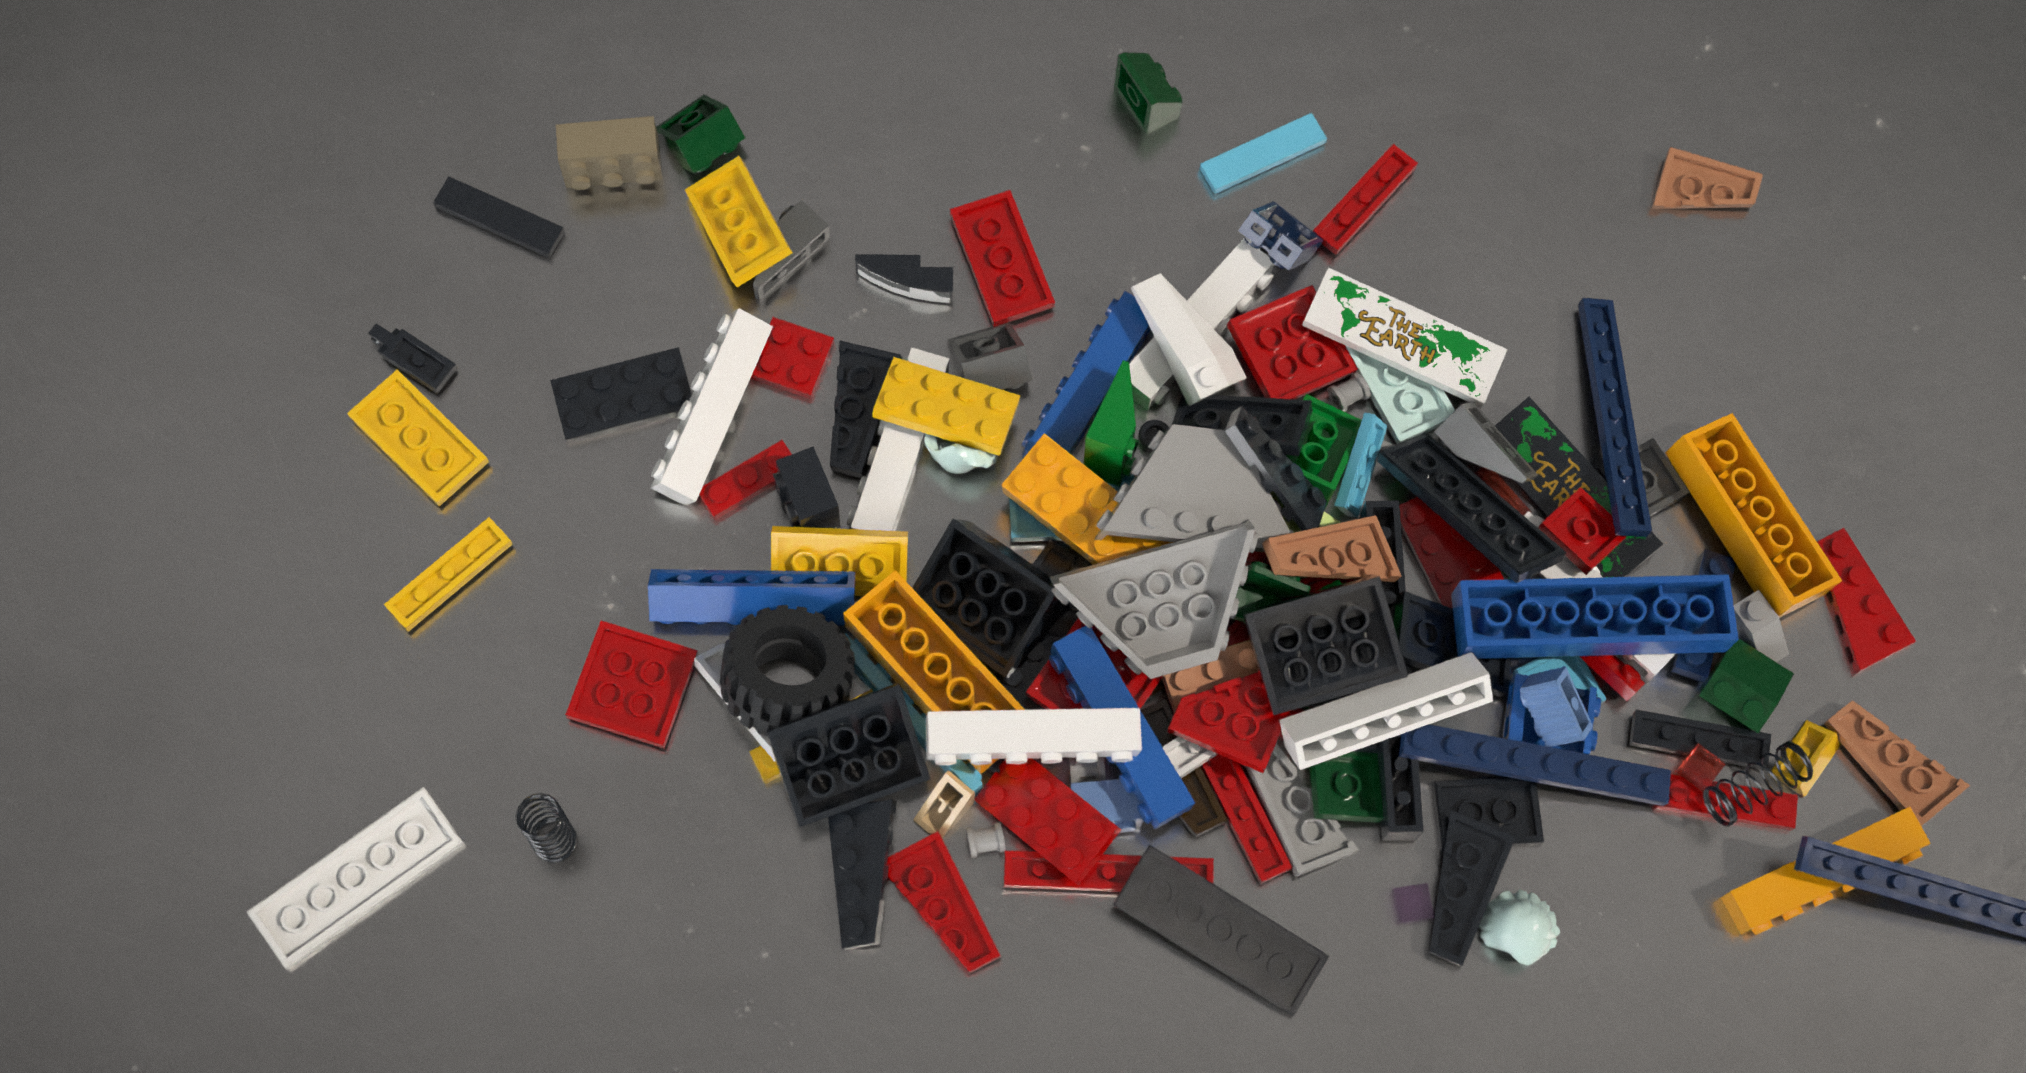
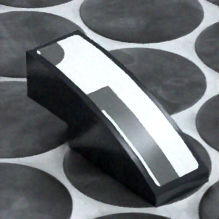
M855 254L856 274L872 284L910 299L931 303L953 304V267H921V255Z

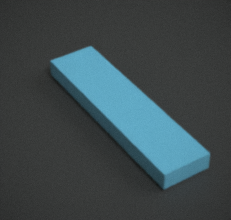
M1310 113L1201 163L1199 169L1215 195L1325 144L1327 137L1314 115Z

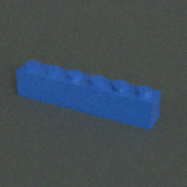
M1124 291L1119 300L1114 298L1105 313L1108 318L1103 326L1097 324L1089 337L1091 345L1087 351L1081 350L1072 364L1075 370L1070 378L1066 376L1062 378L1055 391L1058 396L1054 403L1050 404L1048 402L1038 418L1041 421L1036 431L1030 429L1021 445L1024 447V457L1044 433L1073 455L1091 427L1122 361L1131 363L1151 331L1134 295Z
M651 569L648 582L649 621H659L662 624L694 622L695 624L703 625L710 622H727L732 625H740L741 620L750 614L757 616L758 610L767 607L770 610H776L778 605H788V609H797V606L807 608V612L812 614L816 611L825 616L826 622L833 621L837 626L845 625L843 613L855 604V572Z
M1085 625L1053 643L1050 650L1052 655L1049 656V660L1057 674L1063 673L1069 685L1066 688L1075 704L1080 702L1084 709L1139 708L1092 628H1088ZM1140 710L1142 750L1137 756H1133L1132 761L1115 763L1122 773L1119 775V779L1124 789L1129 794L1133 792L1140 803L1137 805L1140 816L1146 824L1151 822L1154 829H1157L1190 810L1194 806L1195 801ZM1106 757L1111 764L1114 763L1111 757Z

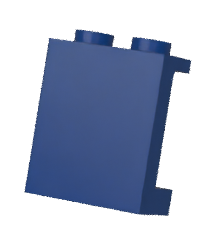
M1515 674L1509 680L1502 738L1545 746V742L1536 734L1534 718L1531 717V712L1522 704L1520 697V688L1529 676ZM1589 686L1587 689L1576 688L1593 725L1594 717L1598 718L1601 708V698L1596 697L1597 687ZM1592 728L1585 740L1553 746L1552 748L1590 754V751H1594L1596 748L1597 731Z

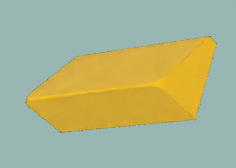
M1808 720L1805 721L1791 741L1798 744L1804 750L1813 767V778L1808 782L1798 780L1797 788H1791L1804 797L1840 746L1837 733ZM1787 748L1786 753L1791 765L1801 776L1807 777V769L1802 758L1796 752ZM1778 760L1785 778L1789 783L1795 785L1793 776L1785 765ZM1775 764L1771 771L1779 781L1788 786L1779 774Z

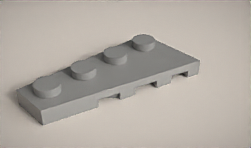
M1277 743L1264 773L1245 766L1273 830L1292 865L1295 877L1356 854L1359 851L1352 840L1349 842L1339 829L1341 826L1337 820L1314 818L1311 787L1308 789L1298 776L1299 771Z

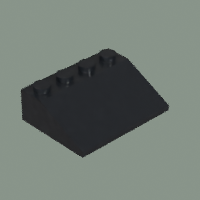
M953 518L912 587L978 659L1005 678L1011 676L1056 622L1065 607V604L1051 591L1054 586L1048 574L972 522Z
M1368 576L1242 612L1273 715L1408 677L1380 576Z
M899 683L766 730L784 789L799 828L931 779Z

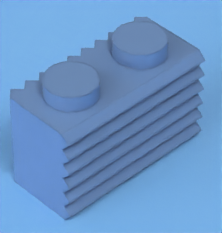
M1565 666L1536 674L1533 673L1529 675L1521 686L1520 697L1522 704L1531 712V717L1534 718L1536 734L1542 738L1545 746L1553 747L1585 740L1593 725Z

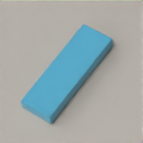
M1364 412L1334 505L1350 517L1358 518L1387 430V425L1375 414Z

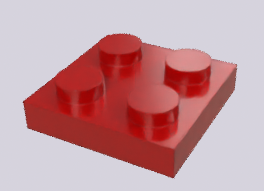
M772 317L769 325L773 326L750 379L811 400L834 345V337Z
M1581 487L1538 527L1566 552L1565 556L1585 575H1588L1627 537L1615 535L1612 515Z

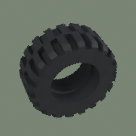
M778 605L776 610H770L769 607L758 610L757 616L750 614L742 619L741 625H736L732 629L729 639L725 642L720 672L723 701L728 703V710L734 717H741V724L749 729L752 726L757 728V733L767 736L766 730L846 702L849 699L855 671L854 652L850 649V641L844 633L840 635L841 629L833 621L826 622L825 616L816 611L812 614L807 612V608L797 606V609H788V605ZM772 660H792L809 668L816 678L804 684L785 685L769 679L758 667Z

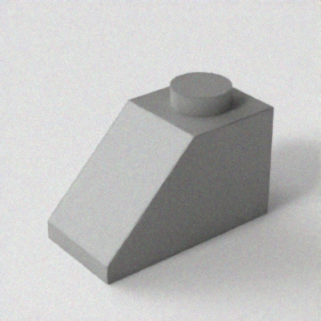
M1760 590L1734 605L1739 639L1775 662L1789 655L1780 618Z

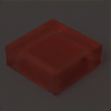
M1697 743L1675 772L1703 792L1706 787L1711 785L1726 764Z

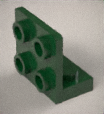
M1253 561L1250 565H1247L1248 575L1245 584L1238 587L1235 598L1239 599V605L1234 619L1245 623L1242 612L1281 602L1286 598L1309 594L1311 587L1301 583V579L1298 576L1274 575L1270 565Z

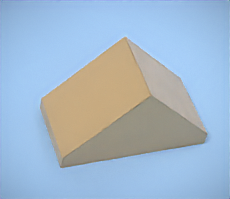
M948 770L913 820L930 835L939 831L942 838H944L974 804L975 792Z

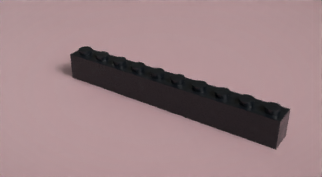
M1399 500L1365 501L1360 512V519L1377 516L1402 576L1395 582L1381 581L1394 625L1396 595L1406 591ZM1405 663L1406 671L1409 675L1412 673V667ZM1401 734L1378 742L1379 749L1377 753L1384 818L1381 820L1382 841L1417 840L1424 832L1419 761L1399 757Z

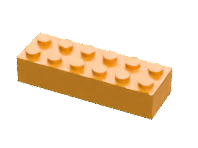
M1733 413L1683 435L1665 452L1753 591L1760 590L1779 618L1824 596L1842 582L1838 573Z
M1045 433L1001 485L1002 491L1006 496L1092 565L1173 543L1106 535L1102 540H1094L1100 531L1096 527L1097 522L1107 509L1112 512L1118 502L1113 500L1118 491Z
M896 570L843 613L845 627L896 683L900 684V687L926 715L930 711L1025 710ZM992 759L991 764L971 765L982 774L998 759Z

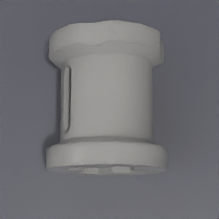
M1358 372L1351 374V379L1339 386L1331 385L1327 388V393L1333 406L1344 412L1347 411V407L1360 399L1367 400L1371 397L1370 388L1366 380Z
M1068 757L1069 783L1104 781V757H1098V761L1092 763L1076 762L1075 757Z
M1000 821L995 822L992 827L973 830L971 827L966 828L971 859L977 858V854L994 850H998L1000 853L1005 852V842Z

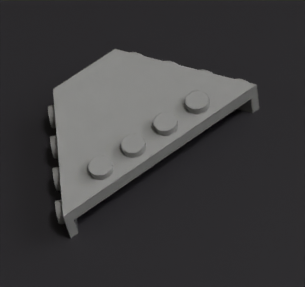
M1172 424L1165 433L1159 430L1148 445L1152 452L1147 459L1142 456L1132 469L1131 474L1135 478L1130 485L1124 483L1113 498V500L1118 502L1114 510L1111 512L1107 509L1097 522L1096 527L1100 531L1094 540H1102L1106 535L1177 542L1250 521L1255 527V532L1258 533L1254 551L1265 552L1262 543L1266 539L1294 532L1289 530L1283 514L1280 511V504L1273 500L1271 494L1267 493L1260 483L1261 479L1256 465L1249 467L1225 430Z
M1249 521L1050 577L1054 586L1051 591L1063 604L1067 605L1071 602L1079 610L1076 613L1077 617L1088 628L1095 625L1103 633L1100 636L1101 640L1112 651L1115 652L1119 648L1127 656L1124 660L1125 663L1137 675L1143 671L1152 679L1218 660L1220 650L1225 651L1229 640V631H1226L1229 618L1234 619L1236 616L1239 599L1235 597L1239 585L1243 586L1246 582L1248 566L1245 563L1248 553H1253L1255 550L1258 533L1255 532V527Z

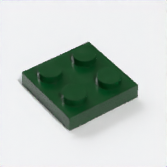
M1352 751L1310 766L1315 819L1379 823L1384 818L1378 753Z

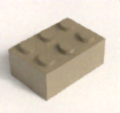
M654 116L556 124L558 162L566 188L585 190L590 186L597 185L618 187L623 183L637 182L639 184H650L655 180H663L660 143Z

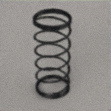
M1786 741L1776 748L1775 754L1765 753L1761 757L1760 763L1756 761L1750 762L1746 766L1745 772L1736 770L1732 773L1731 780L1720 779L1716 787H1706L1703 791V798L1709 813L1719 824L1725 827H1730L1737 823L1738 815L1734 806L1718 788L1722 782H1729L1737 804L1745 813L1752 814L1753 806L1749 797L1739 785L1733 782L1734 776L1738 773L1745 774L1748 788L1756 801L1761 805L1766 806L1768 804V797L1764 788L1755 777L1748 773L1751 765L1757 764L1760 766L1763 780L1769 790L1775 796L1782 797L1783 788L1780 781L1768 767L1763 765V761L1767 756L1775 757L1779 774L1791 788H1797L1798 780L1808 782L1813 778V767L1804 750L1798 744ZM1786 747L1796 752L1802 758L1807 769V777L1801 776L1791 765L1787 757ZM1780 749H1781V751H1780L1781 757L1778 756V751H1779ZM1778 760L1785 765L1793 776L1795 785L1789 783L1785 778ZM1763 768L1771 774L1778 784L1780 794L1776 793L1770 786ZM1749 777L1762 791L1765 803L1753 791ZM1734 786L1747 800L1750 811L1746 810L1740 803ZM1709 790L1716 793L1719 807L1730 822L1725 821L1714 809L1710 801ZM1720 799H1721V800L1723 801V803L1725 804V806H1726V808H1727V810H1728L1729 815H1728L1727 812L1725 811V809H1724V807H1723V805H1722Z
M537 793L528 796L520 803L516 812V823L537 856L548 862H559L569 857L575 850L577 836L576 831L558 801L551 795ZM542 800L548 801V802L536 803V804L530 806V807L525 811V813H524L523 816H522L523 810H524L529 804H531V803H533V802H535V801H542ZM543 805L551 806V807H541V808H538L537 810L533 811V812L526 818V815H527L532 809L536 808L537 806H543ZM544 810H551L549 812H543L535 816L533 820L529 823V820L533 817L534 814ZM544 815H555V816L545 817V818L539 820V821L534 825V827L532 828V825L534 824V822H535L538 818H540V817H542V816H544ZM557 822L549 832L537 835L544 825ZM560 827L559 831L556 833L555 836H553L552 838H550V839H548V840L539 841L540 839L548 838L549 836H551L552 834H554V833L557 831V829ZM563 831V834H562V835L560 836V838H559L557 841H555L554 843L549 844V845H539V844H546V843L552 842L553 840H555L556 838H558V836H559V835L561 834V832ZM565 835H566V838H565L564 841L561 843V845H559L558 847H556V848H554V849L544 850V849H546V848L554 847L555 845H557L558 843H560V842L562 841V839H563V838L565 837ZM568 841V843H567V845L565 846V848H564L563 850L559 851L558 853H555V854H545V853L556 852L557 850L561 849V848L566 844V842ZM571 845V848L568 850L566 854L562 855L561 857H557L562 853L566 852V850Z

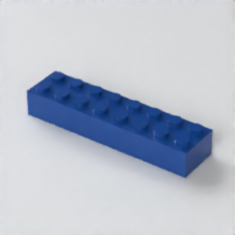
M1729 575L1525 579L1517 584L1513 580L1460 581L1451 594L1458 657L1471 652L1477 659L1727 652L1739 640Z

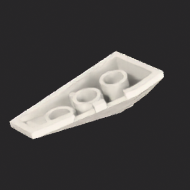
M1161 273L1131 287L1189 406L1247 378L1233 349Z

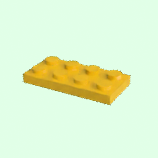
M737 156L685 189L729 277L736 287H739L793 253L740 156Z
M893 357L874 405L872 417L1000 456L1021 395Z
M398 370L394 371L347 413L349 418L438 506H441L489 462L487 457Z
M772 526L771 571L855 572V596H865L895 570L907 582L908 531Z

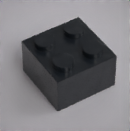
M814 446L776 460L777 473L772 474L776 484L774 487L781 504L787 502L785 507L790 527L836 529L841 527L839 506Z

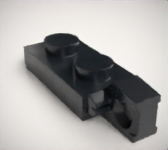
M376 323L368 332L371 340L380 346L378 353L385 360L437 394L457 369L454 362L404 329L399 330L395 328L391 333Z

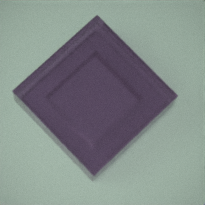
M1427 883L1392 889L1398 925L1434 918Z

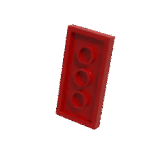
M1011 190L950 209L951 220L993 327L1055 307V300Z
M1418 497L1399 505L1401 529L1439 604L1453 609L1451 594L1460 581L1504 580L1496 565Z
M1027 758V763L1007 764L1005 759L1000 765V772H995L974 799L1078 885L1122 830L1034 758Z

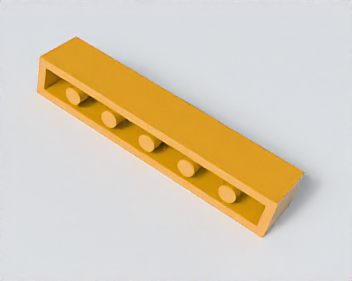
M1908 807L1832 844L1892 862L1901 859L1905 865L1922 857L1921 849L1931 843L1911 807ZM1795 860L1731 890L1722 896L1721 899L1740 934L1742 935L1752 930L1756 936L1774 927L1771 920L1780 916L1783 917L1784 921L1790 920L1804 913L1801 906L1812 902L1817 907L1834 898L1831 892L1842 887L1846 893L1855 888L1794 870Z

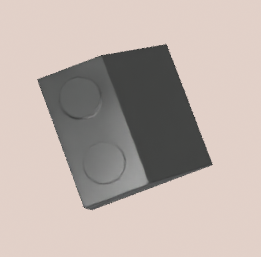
M1010 322L947 339L959 377L1001 390L1017 389L1023 386L1024 383L1032 381L1025 345Z

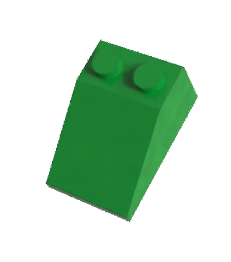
M1124 360L1086 435L1083 462L1087 468L1105 482L1120 487L1125 475L1129 477L1132 475L1131 471L1137 461L1134 455L1139 440L1135 438L1136 420L1129 362Z
M1305 394L1303 400L1312 401L1313 411L1299 456H1286L1292 463L1297 464L1301 468L1304 476L1314 487L1322 491L1327 501L1326 509L1350 458L1362 420Z

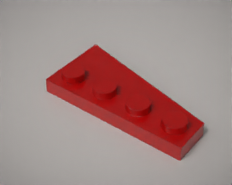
M1845 528L1818 540L1817 543L1842 580L1830 591L1834 600L1832 605L1835 614L1839 615L1844 630L1842 635L1846 647H1850L1854 659L1852 664L1855 673L1857 674L1916 642L1915 638Z
M939 831L887 858V865L889 866L888 877L970 973L1002 957Z

